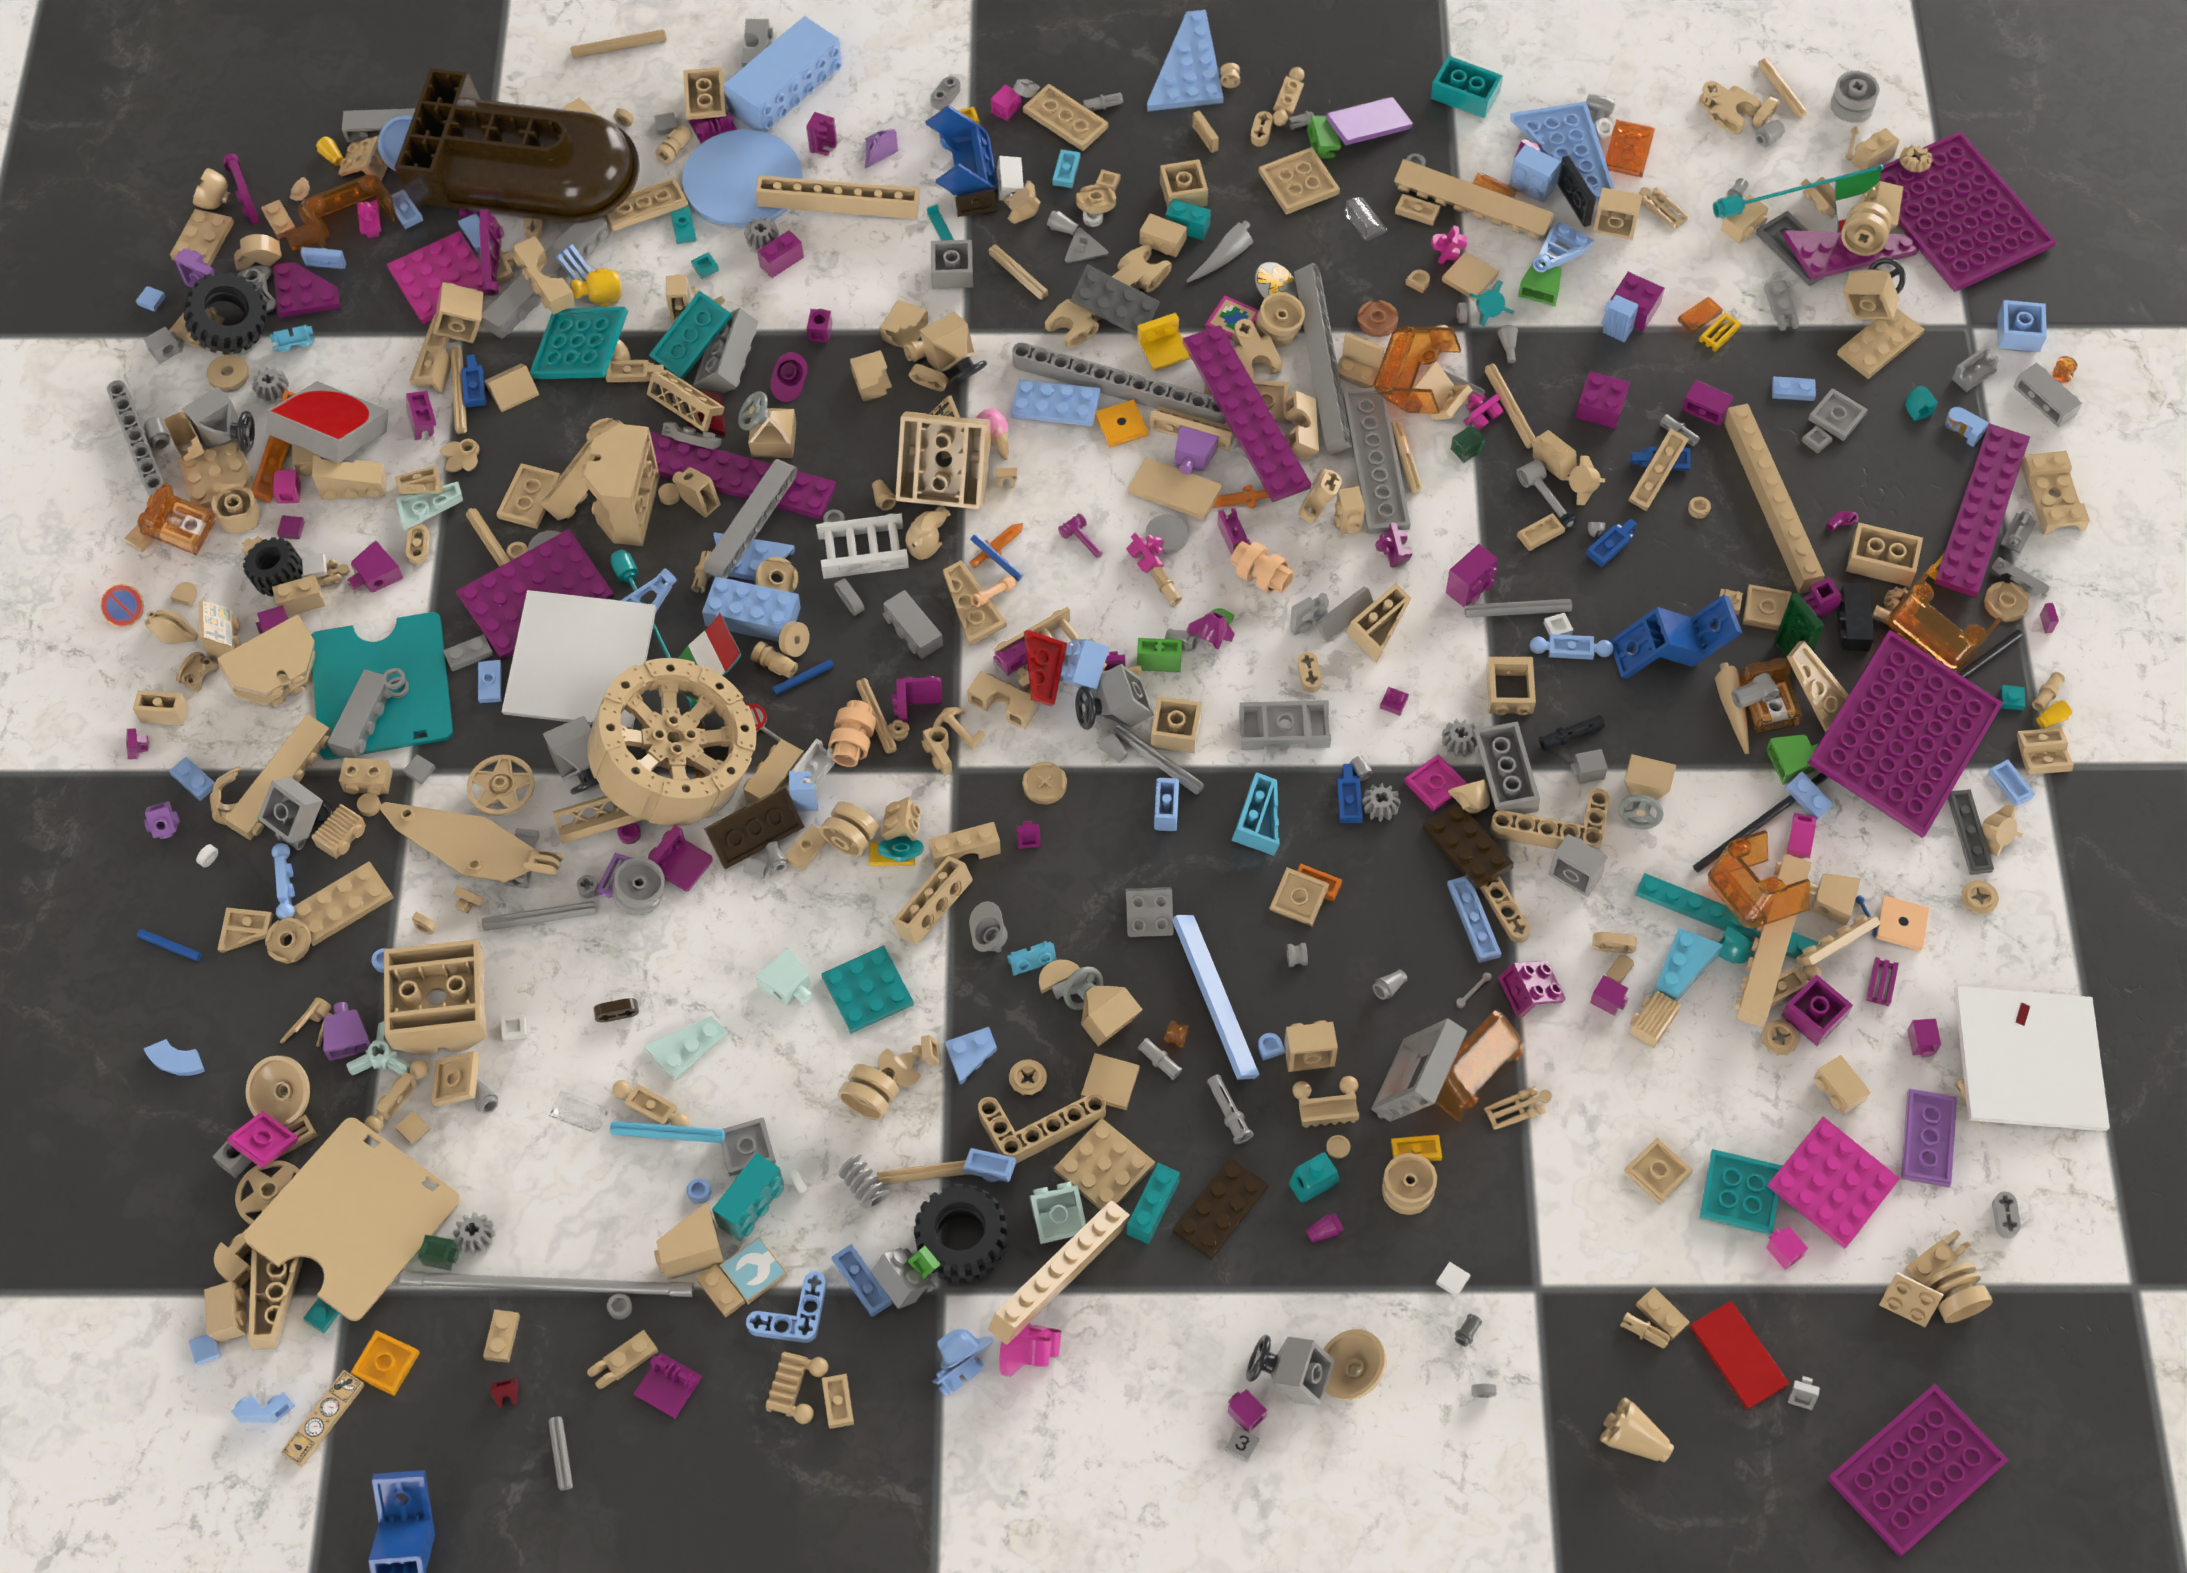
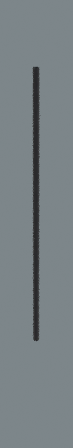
M2016 630L1958 672V674L1964 678L1968 677L2023 637V633L2020 630ZM1819 773L1811 781L1818 786L1829 777ZM1791 795L1786 797L1694 864L1693 869L1697 873L1702 871L1795 803L1796 800Z

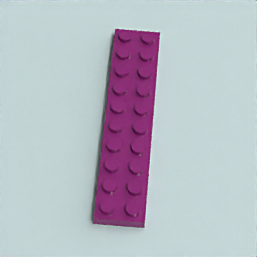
M1221 325L1184 337L1182 343L1272 503L1311 489L1312 484Z
M1989 423L1934 584L1975 598L1977 597L2030 436Z
M650 431L659 474L666 478L673 479L676 472L683 473L691 467L710 477L716 491L748 500L772 465L718 449H708L677 441L674 438ZM797 471L796 478L776 508L822 520L837 487L836 481Z

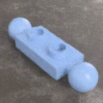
M1550 634L1549 641H1546L1543 637H1534L1530 641V649L1533 653L1541 654L1545 650H1549V657L1593 660L1594 652L1601 657H1608L1613 652V645L1610 641L1601 640L1594 644V636Z
M277 843L272 848V856L275 861L277 898L280 902V905L276 908V915L280 920L286 917L293 918L295 913L291 897L295 896L293 884H290V877H293V869L291 863L288 864L286 862L290 855V848L285 843Z

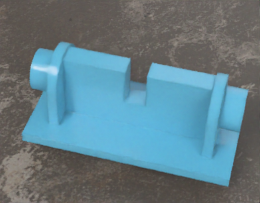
M307 325L292 328L294 336H290L288 329L274 331L273 334H270L271 342H276L272 349H278L279 352L291 350L290 346L298 344L299 348L312 345L311 342L315 340V337H310V334H313L312 327Z
M1044 941L1043 943L1031 946L1030 951H1027L1025 948L1011 952L1007 959L1009 964H1011L1013 976L1056 961L1054 944Z

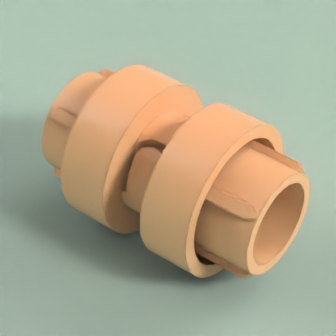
M1244 541L1235 548L1230 559V564L1237 567L1236 575L1248 582L1255 578L1256 587L1266 593H1271L1273 590L1281 594L1284 593L1291 584L1295 574L1293 570L1288 568V560L1277 553L1269 557V549L1257 541L1251 545Z
M851 700L847 703L846 707L838 710L834 723L836 729L831 733L828 747L833 749L832 760L841 766L854 767L858 764V760L866 758L870 747L869 738L874 733L876 719L872 715L873 708L866 702Z

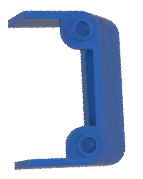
M947 105L925 121L927 126L939 133L941 146L951 151L953 155L954 167L935 180L936 184L948 190L952 195H962L989 189L996 190L998 188L990 137L982 126L950 105Z

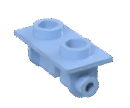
M978 1353L965 1358L951 1368L941 1369L936 1373L937 1378L932 1382L935 1384L941 1383L942 1386L939 1387V1390L944 1396L946 1394L951 1395L964 1384L959 1378L961 1374L969 1381L982 1371L981 1368L984 1367L983 1362L979 1358L974 1359Z

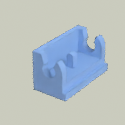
M789 771V791L797 812L818 811L814 783L804 784L801 782L803 778H812V774L810 772Z

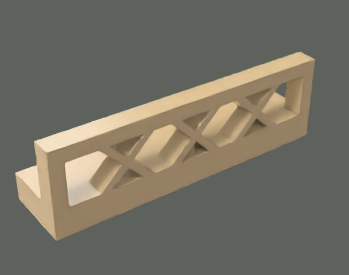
M670 371L652 372L647 395L703 432L708 431L712 416L723 414L724 406ZM657 384L660 385L662 391L660 395L655 392ZM670 393L674 394L676 400L675 404L671 403L669 397ZM683 403H688L690 413L685 412ZM698 412L705 414L703 423L699 420Z
M1158 406L1156 411L1153 410L1150 416V429L1178 436L1179 428L1183 426L1219 436L1217 448L1230 451L1235 439V435L1228 425Z
M606 795L553 811L562 844L644 819H638L626 813L618 806L613 811L603 809L605 804L611 801ZM589 807L597 810L594 816L589 818L581 815L584 809ZM566 814L574 816L571 823L561 824L559 816Z

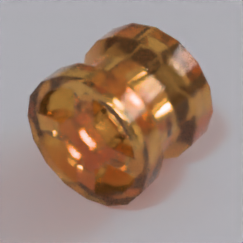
M2069 356L2060 357L2052 370V376L2059 382H2069L2077 369V362Z
M1171 1020L1164 1042H1173L1178 1047L1183 1048L1189 1032V1026L1185 1024L1181 1026L1176 1021Z

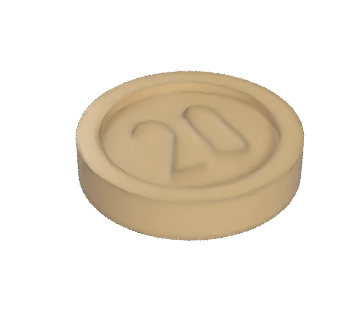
M1332 1136L1326 1145L1327 1153L1332 1158L1343 1159L1350 1152V1142L1344 1136Z

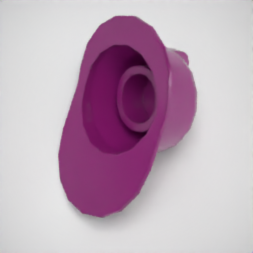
M789 352L783 354L774 367L770 388L775 398L782 402L795 400L800 395L804 385L808 367L806 360L798 353Z

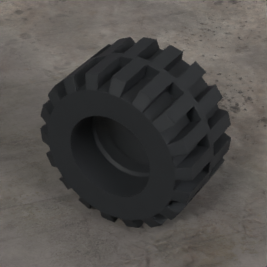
M271 537L270 540L264 539L261 543H256L253 549L250 548L249 554L245 555V562L243 563L244 573L257 591L263 595L273 596L272 586L302 578V559L291 543L287 540L285 541L284 538L276 539V537Z

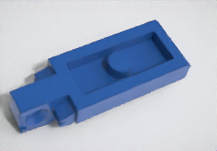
M475 354L466 355L467 367L461 369L465 407L487 405L482 365H477Z
M1648 447L1642 449V452H1632L1630 464L1642 465V468L1646 469L1659 447ZM1683 448L1671 470L1689 471L1691 469V448Z
M1630 519L1623 526L1615 524L1587 549L1586 555L1600 567H1603L1633 538L1632 533L1636 530L1637 523Z
M1343 764L1342 776H1338L1337 779L1340 823H1362L1360 778L1353 776L1352 764Z

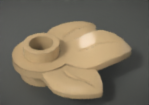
M465 439L461 443L450 442L439 451L448 457L445 467L447 472H457L462 468L470 472L478 463L477 455L480 448L474 440Z
M887 1048L878 1057L879 1070L886 1075L892 1076V1080L898 1086H911L921 1077L920 1073L912 1070L914 1066L912 1052L895 1056Z

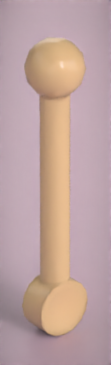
M1857 126L1851 129L1850 147L1845 155L1847 160L1853 159V147L1856 135L1860 131Z

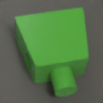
M1532 263L1521 280L1518 296L1556 306L1562 269L1556 266L1540 273L1534 269Z
M1805 735L1772 738L1769 741L1766 750L1782 785L1788 784L1800 772L1807 775L1815 770L1807 762L1818 744L1811 745Z

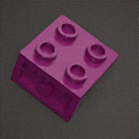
M1547 961L1513 963L1498 977L1517 1017H1524L1538 1004L1563 1003L1566 1000Z

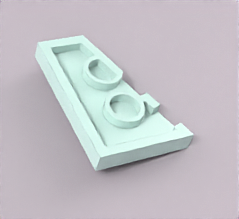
M454 482L443 485L444 492L410 494L396 498L404 531L462 502L463 497L459 483Z
M709 1016L648 1043L643 1048L676 1080L726 1037L728 1033L712 1016Z

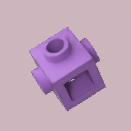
M167 801L146 808L145 815L147 819L144 820L147 832H151L153 838L160 837V839H165L173 836V833L177 830V824H180L177 812L172 811L170 802Z

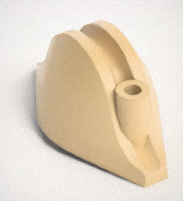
M169 610L149 611L147 613L148 618L144 623L145 626L162 642H193L199 636L191 625L178 613Z
M1487 778L1455 787L1448 791L1462 806L1463 810L1465 809L1472 814L1484 810L1490 804Z

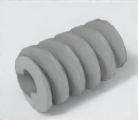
M855 1155L842 1165L838 1175L841 1179H844L846 1186H850L849 1190L855 1194V1198L858 1201H861L862 1207L870 1208L882 1202L890 1192L888 1189L880 1192L884 1184L882 1182L875 1184L878 1176L873 1175L869 1177L873 1172L872 1168L864 1170L868 1163L866 1161L859 1162L862 1155Z

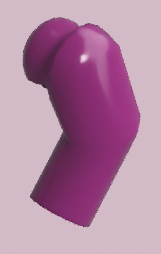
M1840 511L1826 523V528L1833 532L1839 525H1854L1858 522L1859 516L1855 512Z

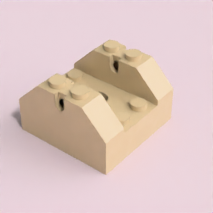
M905 411L900 421L895 501L980 509L984 504L988 482V456L990 455L991 445L990 420ZM947 451L950 453L952 462L949 466L942 467L936 462L938 452Z
M618 424L593 439L591 447L587 449V464L583 465L582 478H585L588 489L597 498L596 502L594 501L592 504V514H595L597 524L610 540L617 544L643 546L660 474L649 427Z
M297 614L218 657L217 660L221 674L237 699L266 707L271 705L277 707L286 701L284 697L289 694L296 696L306 690L304 687L308 685L315 659V641Z
M478 939L384 949L385 1037L392 1049L417 1055L439 1053V1049L447 1048L448 1052L468 1050L486 1038L484 951ZM435 990H442L446 993L445 1000L439 1005H432L428 1002L430 993Z

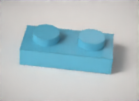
M1060 151L1052 180L1053 185L1067 188L1073 187L1080 161V152Z

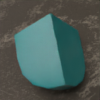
M1921 385L1910 391L1906 398L1905 406L1913 420L1917 421L1933 415L1938 402L1932 393Z
M1728 926L1722 934V939L1719 941L1720 944H1723L1719 957L1731 963L1742 964L1748 962L1749 957H1754L1755 951L1751 950L1752 942L1740 932Z

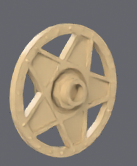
M497 755L483 760L472 770L467 781V793L471 803L479 811L493 816L508 815L520 810L531 799L535 788V778L531 768L520 758L511 755ZM497 762L493 772L480 771L487 765ZM511 762L522 766L527 773H513ZM473 782L483 788L477 800L473 795ZM529 786L526 795L519 802L516 791ZM499 801L507 809L495 810L488 807Z
M276 1160L263 1169L257 1165L249 1170L238 1184L235 1195L236 1208L242 1219L251 1225L254 1220L246 1214L263 1212L290 1182L294 1174L299 1172V1169L291 1163ZM270 1167H282L272 1177L261 1172V1170ZM249 1181L254 1192L241 1201L243 1190Z

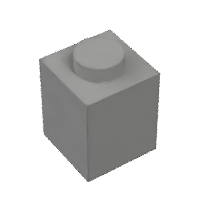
M1602 749L1575 754L1574 761L1571 763V772L1573 776L1577 777L1579 784L1605 779L1608 767Z

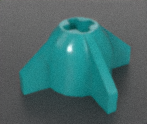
M1497 280L1491 289L1483 290L1478 296L1470 293V297L1476 299V308L1480 313L1479 325L1485 327L1488 317L1498 316L1502 311L1514 314L1513 310L1505 307V298L1499 292L1503 284L1502 281Z

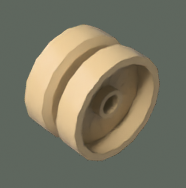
M1863 202L1855 205L1847 214L1842 229L1841 238L1844 246L1849 251L1862 256L1874 255L1880 252L1886 245L1891 230V215L1883 206L1877 203Z
M1282 292L1270 294L1262 302L1255 320V328L1260 337L1269 335L1275 346L1289 345L1296 339L1305 318V309L1302 303L1293 295Z
M839 801L831 811V817H828L821 826L820 833L838 851L852 857H860L868 847V841H871L878 832L879 827L876 821L860 807L849 802Z
M855 1064L848 1074L850 1082L843 1083L838 1092V1098L849 1109L872 1120L884 1119L889 1110L888 1103L894 1101L899 1092V1086L880 1070L865 1064Z
M1405 1153L1396 1156L1385 1169L1382 1183L1384 1201L1391 1209L1400 1214L1413 1215L1421 1213L1429 1207L1436 1190L1437 1174L1434 1166L1428 1159L1419 1154Z

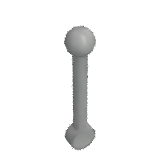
M1484 973L1483 978L1463 998L1457 999L1456 1006L1458 1008L1465 1007L1466 1001L1486 981L1491 980L1492 976L1490 973Z

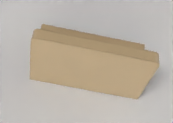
M424 346L413 379L417 385L432 384L438 394L443 393L451 368V358L443 346Z

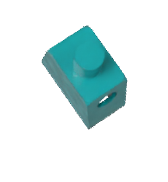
M1324 1152L1298 1166L1291 1177L1289 1186L1300 1203L1303 1204L1340 1183V1178L1336 1168Z

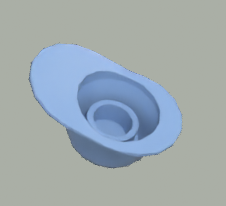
M955 1329L949 1332L937 1342L943 1357L940 1364L941 1369L951 1368L965 1358L984 1350L993 1343V1337L988 1336L977 1339L965 1329Z

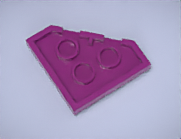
M295 262L274 265L276 304L279 318L341 308L339 291L333 284Z

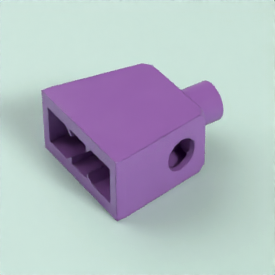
M1180 426L1174 461L1177 466H1180L1179 470L1183 474H1190L1192 470L1204 471L1217 452L1219 436Z
M346 1002L336 1003L333 1006L335 1014L324 1018V1053L329 1061L366 1052L365 1050L371 1044L358 1011L355 1009L349 1011Z

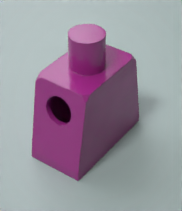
M375 540L352 560L351 566L355 574L346 581L352 590H356L364 584L370 592L374 593L403 579V576L396 562Z

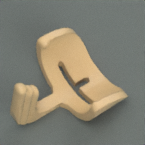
M240 766L223 774L214 783L213 792L210 794L212 818L217 823L227 825L225 818L237 804H222L220 800L223 787L236 779L238 771L241 770Z

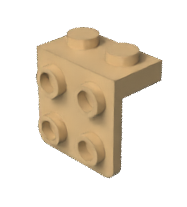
M1437 362L1432 363L1413 386V392L1433 420H1448L1454 417L1457 409L1467 401V397L1473 391L1469 384L1454 386Z

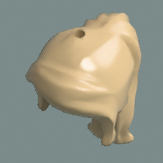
M939 506L935 511L924 512L916 517L906 533L905 542L907 550L918 560L930 558L942 545V542L938 543V528L942 526L947 516H950V512L944 506Z

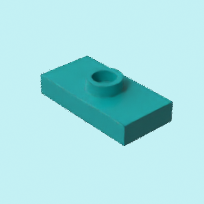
M689 205L671 211L670 215L677 244L697 241Z

